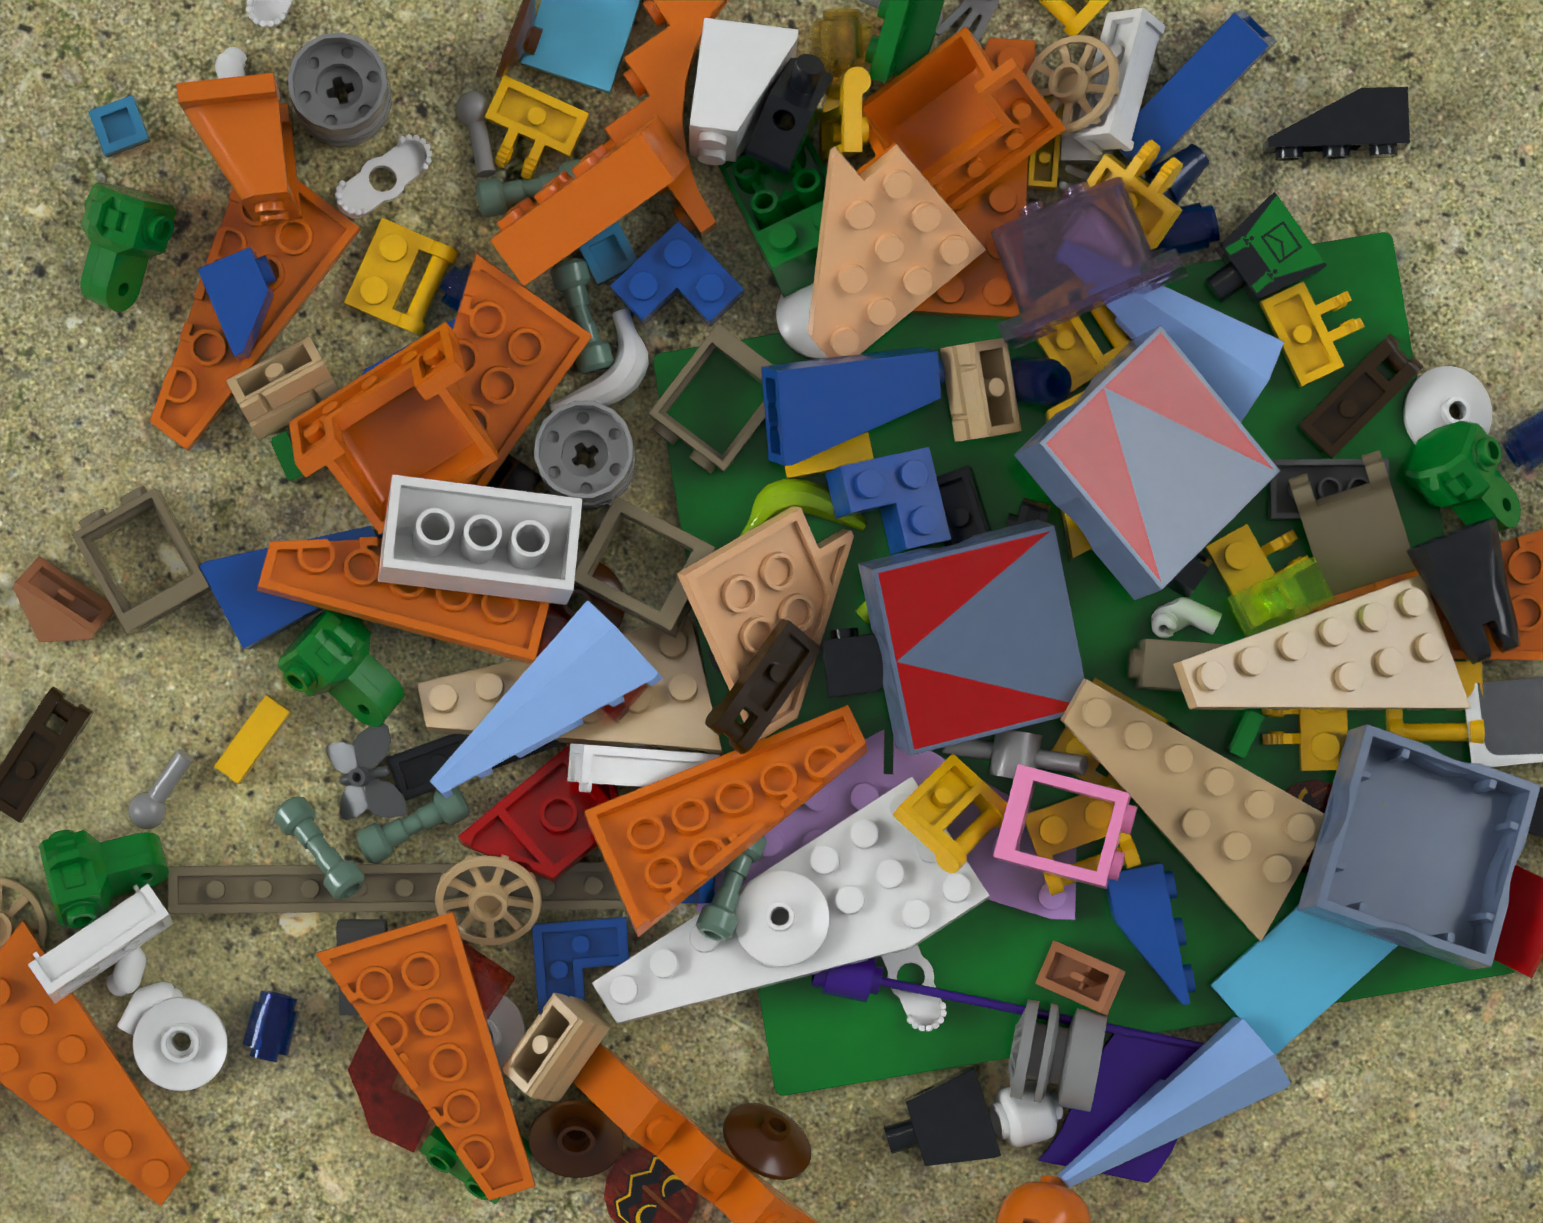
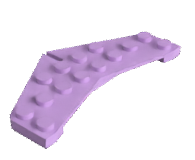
M884 730L865 739L868 751L866 754L764 835L767 844L762 858L751 864L746 880L742 881L741 886L908 778L913 777L917 785L920 786L946 759L932 751L909 755L896 748L893 736V774H884ZM986 783L1008 803L1009 796ZM973 802L947 828L953 840L981 814L980 809ZM1025 825L1018 851L1036 856ZM1001 827L993 828L967 855V862L990 895V898L987 900L1049 919L1075 920L1076 883L1064 886L1065 892L1051 896L1042 872L995 860L993 855ZM1076 847L1053 855L1054 861L1069 865L1075 863ZM724 868L715 875L714 895L724 878ZM711 903L697 904V913L701 912L702 907Z

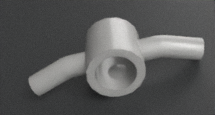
M1015 730L995 734L994 742L974 739L942 747V753H953L959 756L990 760L989 775L1014 779L1018 764L1036 769L1041 768L1084 775L1088 768L1086 756L1040 749L1042 735Z

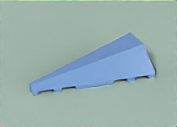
M1068 241L1060 247L1055 262L1059 266L1066 265L1086 285L1084 291L1092 299L1099 298L1116 316L1114 322L1132 340L1161 325L1240 423L1242 422L1268 383L1284 341Z
M587 600L432 777L430 782L445 798L453 795L451 789L475 776L481 779L494 773L492 770L493 766L514 755L521 758L584 724L582 718L607 704L615 707L625 701L623 695L645 683L652 687L663 678L619 629Z
M1233 1016L1166 1080L1160 1079L1057 1176L1070 1188L1282 1091L1290 1086L1291 1083L1269 1047L1244 1019Z

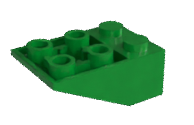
M808 138L788 174L745 154V152L740 154L736 162L725 161V164L718 165L783 298L814 283L827 170L811 140Z

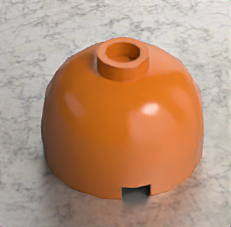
M1043 1175L1040 1178V1182H1026L1014 1188L1005 1197L998 1212L996 1223H1091L1088 1206L1076 1192L1068 1189L1059 1177Z

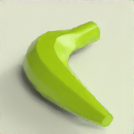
M789 478L768 484L760 491L753 504L748 523L740 536L792 506L800 507L804 514L814 515L860 531L866 528L867 521L861 514L836 519L827 488L808 480Z

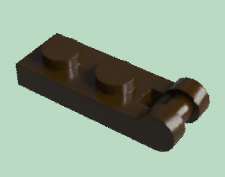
M1391 333L1297 426L1329 459H1332L1424 367L1414 356L1409 359L1397 347L1400 342ZM1383 360L1397 372L1389 381L1376 369Z
M781 619L722 703L710 711L706 717L705 725L717 735L723 733L729 738V745L740 754L748 752L768 727L822 648L791 621ZM744 709L750 715L744 723L740 724L736 718Z
M54 686L45 695L0 765V811L19 823L24 822L94 713L82 704L77 707L64 699L66 694ZM53 715L67 722L60 734L46 726Z

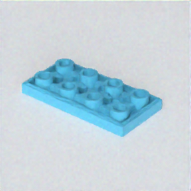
M541 0L534 26L542 28L543 31L534 55L524 52L521 65L611 94L642 0Z
M1297 905L1265 934L1262 941L1258 940L1209 985L1238 1018H1242L1276 1055L1398 945L1297 911Z

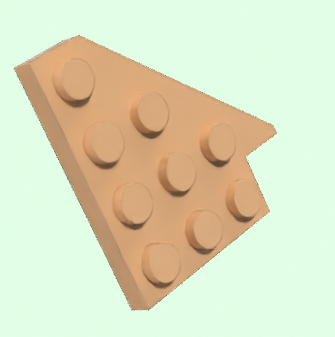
M897 144L861 174L853 168L836 147L829 151L808 333L811 339L828 358L861 354L986 250Z
M792 506L677 573L729 691L781 619L791 621L819 646L821 645L854 539L851 530L841 529L821 542L816 543L802 509ZM816 659L758 741L798 718ZM744 709L740 712L743 722L750 715Z

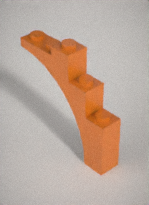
M646 0L642 3L643 8L654 24L659 27L665 23L667 28L624 57L625 65L629 70L622 74L637 97L645 93L648 98L605 127L606 135L609 138V141L604 143L607 150L652 118L658 116L687 156L683 126L686 88L696 53L701 44L704 18L715 19L729 0ZM689 163L672 183L660 190L659 193L662 195L669 191L678 204V207L672 210L678 221L689 232L695 229L699 236L703 238L715 230L717 224L697 188Z
M601 1043L574 1079L573 1083L629 1138L656 1155L688 1187L712 1202L733 1223H821L757 1173L745 1167L731 1152L677 1108L628 1062Z

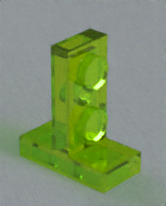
M1313 556L1228 597L1227 600L1245 637L1294 621L1310 613L1311 610L1333 600L1334 596Z

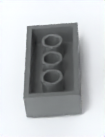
M1271 459L1280 472L1267 484L1268 520H1301L1288 479L1307 473L1314 498L1317 500L1370 483L1363 460ZM1383 459L1389 476V459Z

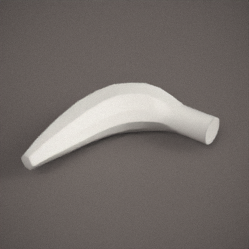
M630 309L618 310L612 314L617 331L618 350L611 367L595 380L549 404L551 412L557 407L573 401H596L609 406L626 398L638 388L646 374L649 359L648 351L635 329Z

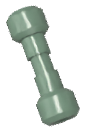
M580 159L563 162L559 167V171L542 174L539 178L522 181V179L502 183L501 180L495 177L478 181L475 190L481 214L486 218L502 215L508 209L507 206L515 205L527 196L530 199L534 198L533 196L543 189V185L562 171L566 170L571 177L574 174L571 169L581 162Z
M576 258L555 264L550 271L554 288L563 292L573 321L593 335L575 360L577 371L582 374H590L611 367L614 360L610 345L603 340L601 341L596 322H593L589 309L591 303L586 285H588L591 277L586 261Z
M459 787L451 789L453 795L445 798L439 791H436L432 802L416 809L417 812L403 819L398 818L383 827L373 823L359 830L356 839L367 861L377 864L391 857L393 847L409 840L410 836L423 829L428 830L442 822L454 825L467 818L470 809Z
M292 797L286 800L276 810L274 821L285 835L296 836L303 847L309 849L315 857L316 864L325 874L323 884L334 899L345 900L356 894L364 884L365 875L354 861H344L336 849L329 846L323 838L324 834L314 822L315 810L304 797Z
M764 836L724 868L725 875L721 886L717 887L712 903L702 907L696 922L698 931L705 937L716 941H726L732 938L738 922L734 913L740 896L738 892L742 881L746 880L751 864L762 858L767 844Z

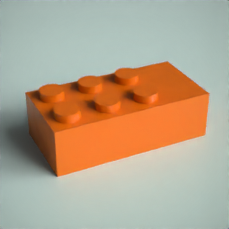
M658 116L652 118L609 150L606 149L603 143L581 158V162L571 169L574 173L571 177L566 170L562 171L543 185V189L533 196L536 199L534 203L527 196L510 208L506 215L496 222L500 230L490 241L523 286L672 183L689 164L690 160Z

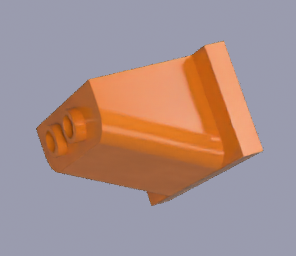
M965 26L862 102V117H867L869 123L868 141L876 157L857 171L861 174L897 144L947 204L955 210L1066 128L1015 60L1011 57L998 68H995L977 39Z
M274 73L176 83L178 103L251 218L266 225L281 224L291 219L302 218L293 140V114L288 103L279 104V85Z
M444 322L289 422L294 461L302 474L308 477L326 465L379 534L384 530L392 475L467 484L475 473L499 459L495 445L455 383L465 377L466 374L457 335L449 324Z

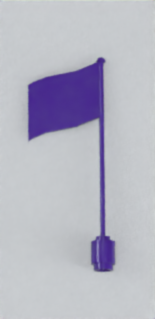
M876 957L860 963L820 971V973L813 974L811 978V986L821 988L822 994L867 1002L869 994L877 995L880 986L1019 1015H1022L1026 1006L882 977L883 967L875 966ZM1038 1009L1037 1018L1048 1020L1049 1011ZM1059 1013V1023L1070 1025L1073 1016ZM1107 1023L1105 1032L1112 1035L1102 1049L1091 1111L1069 1109L1061 1129L1037 1160L1067 1166L1160 1079L1166 1080L1204 1043ZM1177 1139L1101 1174L1149 1183L1172 1153Z

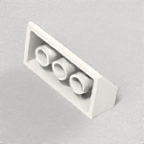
M392 475L382 537L378 582L567 605L574 590L582 499Z

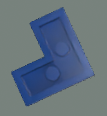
M627 917L537 923L532 927L538 1013L542 1014L543 1007L553 993L582 998L586 1001L583 968L615 966L630 959Z

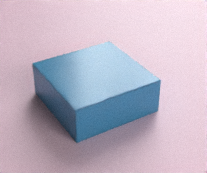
M132 95L88 111L103 153L107 158L151 142L136 100Z
M619 222L610 225L579 247L598 286L622 275L638 260Z

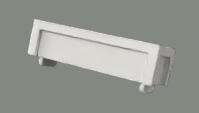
M1145 8L1111 12L1106 15L1100 40L1112 50L1119 61V80L1117 86L1120 90L1118 96L1113 97L1107 109L1099 117L1100 122L1096 125L1092 123L1074 132L1073 136L1075 140L1095 155H1101L1104 150L1122 149L1125 152L1132 151L1134 142L1132 141V136L1157 44H1159V36L1164 34L1166 27ZM1098 48L1093 67L1105 60V56ZM1109 70L1091 80L1090 83L1107 85ZM1088 93L1086 95V99L1092 108L1098 104L1103 94ZM1082 108L1078 120L1086 115Z
M570 743L567 781L579 782V792L587 793L591 792L592 783L645 787L717 758L720 755Z
M137 884L134 885L133 889L136 892L134 895L42 957L39 956L37 951L33 953L35 960L29 963L28 966L54 1004L174 924L169 913L149 884L139 889Z

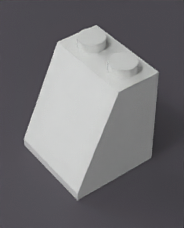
M704 18L689 125V156L697 157L698 161L708 165H723L725 161L736 162L752 137L770 91L790 58H796L798 29Z

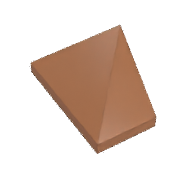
M40 556L16 580L13 586V590L39 642L90 640L115 613L108 600Z
M1053 940L1035 984L1099 1013L1108 1015L1126 971Z

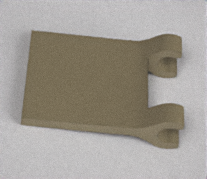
M1380 450L1362 455L1370 483L1315 500L1307 473L1288 479L1326 598L1416 570L1407 554V550L1411 547Z

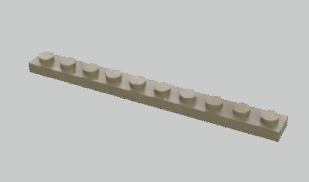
M577 862L555 882L536 876V881L542 895L541 910L625 909L605 862ZM457 863L356 864L365 875L364 884L356 894L345 900L334 899L323 884L325 874L318 865L169 866L168 913L437 911L435 895L440 877L443 872L446 873ZM479 867L486 881L492 879L496 867ZM469 869L455 877L473 886L476 885ZM505 869L500 885H505L520 877ZM447 886L443 900L467 897L468 894ZM528 886L519 888L509 894V896L533 899ZM467 906V907L454 908V909H450V910H447V911H470V910H469V906ZM515 906L507 907L508 910H531Z

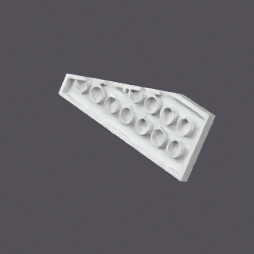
M910 777L740 887L739 895L753 880L764 874L775 871H789L808 878L820 889L829 908V930L822 946L806 961L787 967L764 964L753 958L743 948L735 930L732 938L726 941H716L702 935L696 927L698 914L595 980L592 984L616 1023L620 1025L674 1011L677 1008L709 1002L735 993L751 991L817 974L820 971L860 963L890 953L910 950L989 899L990 895L967 861L956 873L944 871L938 865L935 854L893 816L899 805L919 787L913 777ZM946 829L944 832H946L951 837V835ZM783 908L776 909L771 917L773 924L778 926L786 924L789 920V912Z

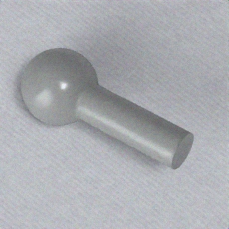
M469 91L458 99L456 115L459 121L469 129L477 176L490 177L496 171L487 129L489 121L484 117L491 104V100L480 91Z
M178 749L150 791L139 793L131 800L128 814L133 824L142 829H152L162 823L166 815L164 802L193 762L191 755Z

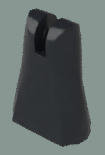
M1495 517L1474 522L1449 532V535L1433 538L1407 550V554L1446 617L1462 651L1473 665L1491 658L1489 642L1482 627L1485 623L1488 624L1492 638L1502 653L1521 646Z

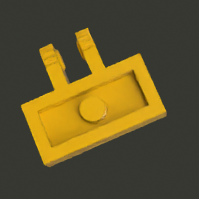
M506 75L503 76L484 117L487 121L508 130L494 164L505 168L513 157L520 135L534 142L529 156L526 157L521 168V177L528 180L532 179L546 148L571 158L590 114Z
M1152 139L1142 146L1128 167L1112 154H1104L1079 191L1082 196L1150 249L1158 247L1183 211L1163 195L1171 187L1183 167V163L1173 157L1161 167L1151 184L1140 177L1149 169L1160 151L1161 146Z
M1303 281L1259 303L1275 337L1284 341L1281 350L1299 388L1343 368L1344 364L1333 342L1365 327L1361 318H1352L1340 324L1338 328L1328 332L1321 315L1330 311L1335 312L1347 306L1348 302L1352 301L1348 291L1315 305Z
M1245 524L1204 547L1209 557L1212 558L1215 568L1250 629L1293 607L1280 582L1312 565L1308 555L1300 556L1290 561L1286 567L1274 572L1266 556L1277 550L1281 551L1289 547L1298 539L1293 529L1260 547L1248 524Z
M1262 708V715H1267L1268 717H1284L1285 715L1298 714V733L1270 731L1267 734H1262L1263 745L1299 744V771L1337 770L1348 732L1347 710H1272Z

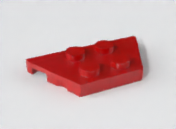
M569 744L458 836L459 842L463 846L487 856L501 857V854L509 856V860L521 865L527 871L533 872L534 875L555 882L598 846L584 811L620 797L617 786L592 783L590 793L579 792V782L567 781Z

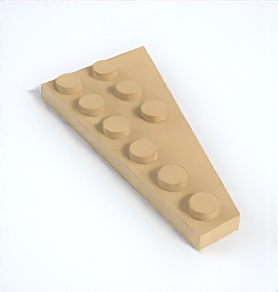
M1420 575L1173 664L1189 709H1447L1462 711L1471 708L1427 585Z
M692 619L685 620L676 638L655 627L623 634L663 679L652 687L645 683L623 695L625 701L615 707L607 704L582 718L584 724L555 739L563 743L626 748L645 746L663 748L665 751L681 752V749L723 755L719 735L705 725L706 717L712 710V704ZM511 660L417 683L428 732L470 735L531 664Z
M1083 678L1060 720L1109 772L1125 792L1130 793L1131 799L1143 810L1152 823L1194 870L1212 887L1220 899L1238 916L1254 937L1262 941L1316 845L1324 813Z

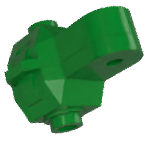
M99 182L92 185L85 201V213L81 223L83 231L91 242L80 281L81 292L87 300L115 312H123L135 303L140 293L149 258L165 253L168 241L173 235L174 219L177 211L172 204L148 193L125 186Z
M1458 421L1435 428L1417 440L1413 455L1404 465V476L1407 483L1412 488H1416L1428 504L1439 507H1451L1466 526L1495 517L1498 532L1514 528L1520 521L1521 508L1519 499L1513 488L1497 470L1498 463L1502 457L1500 445L1494 437L1488 436L1478 423Z
M327 609L324 610L302 630L278 661V668L284 673L283 678L292 689L304 692L309 697L329 692L356 719L368 726H381L404 698V690L399 681L369 654L371 632L362 624V619Z
M60 830L51 834L48 839L42 840L39 846L52 904L58 923L63 927L85 928L109 911L114 897L135 892L133 886L136 884L139 889L147 884L150 887H154L162 883L169 875L161 839L154 833H136L100 843L85 830L78 832Z

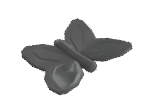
M384 723L379 727L369 726L357 735L354 744L337 742L328 744L326 747L327 756L334 768L344 774L340 777L339 783L347 786L341 795L340 815L344 820L359 817L366 810H370L376 816L386 818L404 816L407 811L405 798L394 784L377 779L386 777L390 773L386 765L376 767L387 757L391 743L389 727Z

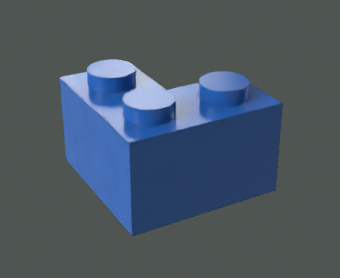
M680 221L671 227L610 285L612 292L643 325L649 322L666 304L679 294L711 327L744 296L742 286Z
M929 447L843 465L825 473L835 518L839 519L880 510L891 555L926 548L951 540Z

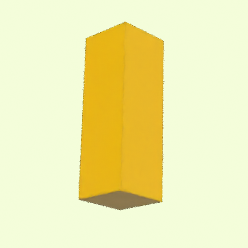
M1045 99V100H1046V102L1050 105V103H1051L1054 99ZM1063 105L1056 111V114L1061 121L1063 116ZM1060 134L1029 155L1027 189L1056 190Z
M869 433L860 434L794 465L784 466L787 479H798L823 474L839 466L874 459Z
M265 695L214 767L237 784H241L293 712L270 695Z

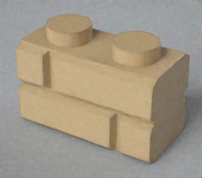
M310 336L226 380L258 441L270 434L282 432L287 428L291 420L338 391Z
M1007 338L940 348L955 442L1020 432L1021 424Z
M553 993L543 1007L542 1014H538L501 1069L529 1097L559 1102L611 1026L582 998Z

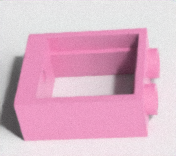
M1018 764L993 857L998 861L1107 889L1109 879L1116 881L1119 879L1125 853L1117 851L1121 833L1131 834L1137 807L1129 805L1130 793ZM1036 783L1114 803L1097 872L1018 851Z

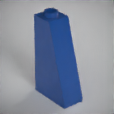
M1244 9L1234 12L1139 111L1132 136V141L1134 142L1132 151L1125 152L1122 149L1119 150L1131 162L1142 146L1152 139L1161 146L1157 158L1149 169L1155 166L1277 41Z
M914 347L761 366L769 461L784 466L794 465L940 399V385L944 383L945 370L942 360L938 357V351L924 347Z
M366 526L306 540L328 539L329 541L359 540L360 537H378V539H382L383 532L378 534L374 527ZM268 548L209 560L198 565L243 649L247 650L323 610V608L257 591Z

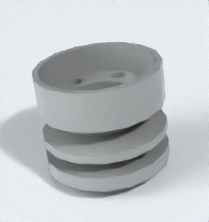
M343 32L323 34L307 42L293 58L288 73L289 96L305 131L316 140L338 148L358 146L375 137L386 124L392 106L391 88L387 71L376 49L362 38ZM344 87L348 94L349 102L339 104L336 98V89Z
M573 401L557 407L542 421L535 437L534 459L543 484L552 495L581 498L582 509L596 510L605 504H611L616 496L620 497L628 489L635 473V449L626 422L612 408L596 401ZM584 449L587 454L597 453L593 457L595 462L593 468L588 469L584 464L575 466L579 462L577 453L580 450Z
M1028 999L1026 1008L1014 1031L1008 1065L1011 1085L1010 1097L1022 1099L1025 1080H1037L1034 1102L1041 1103L1048 1084L1053 1083L1058 1084L1059 1107L1090 1112L1097 1083L1108 1015L1077 1008L1069 1028L1059 1027V1006L1051 1003L1047 1024L1036 1022L1039 1001Z

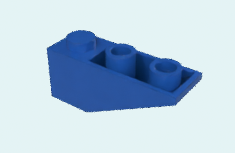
M1159 862L1130 869H1121L1118 881L1109 879L1106 889L1112 920L1176 1000L1182 1005L1190 1004L1188 993L1195 992L1196 986L1191 964H1182L1179 946L1187 945L1182 918H1173L1170 899L1177 898L1172 870L1164 872L1163 864Z

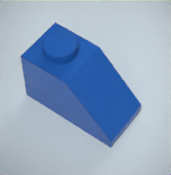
M251 247L198 269L232 353L240 361L249 358L274 298L269 284L277 281L266 255L258 258L256 252Z

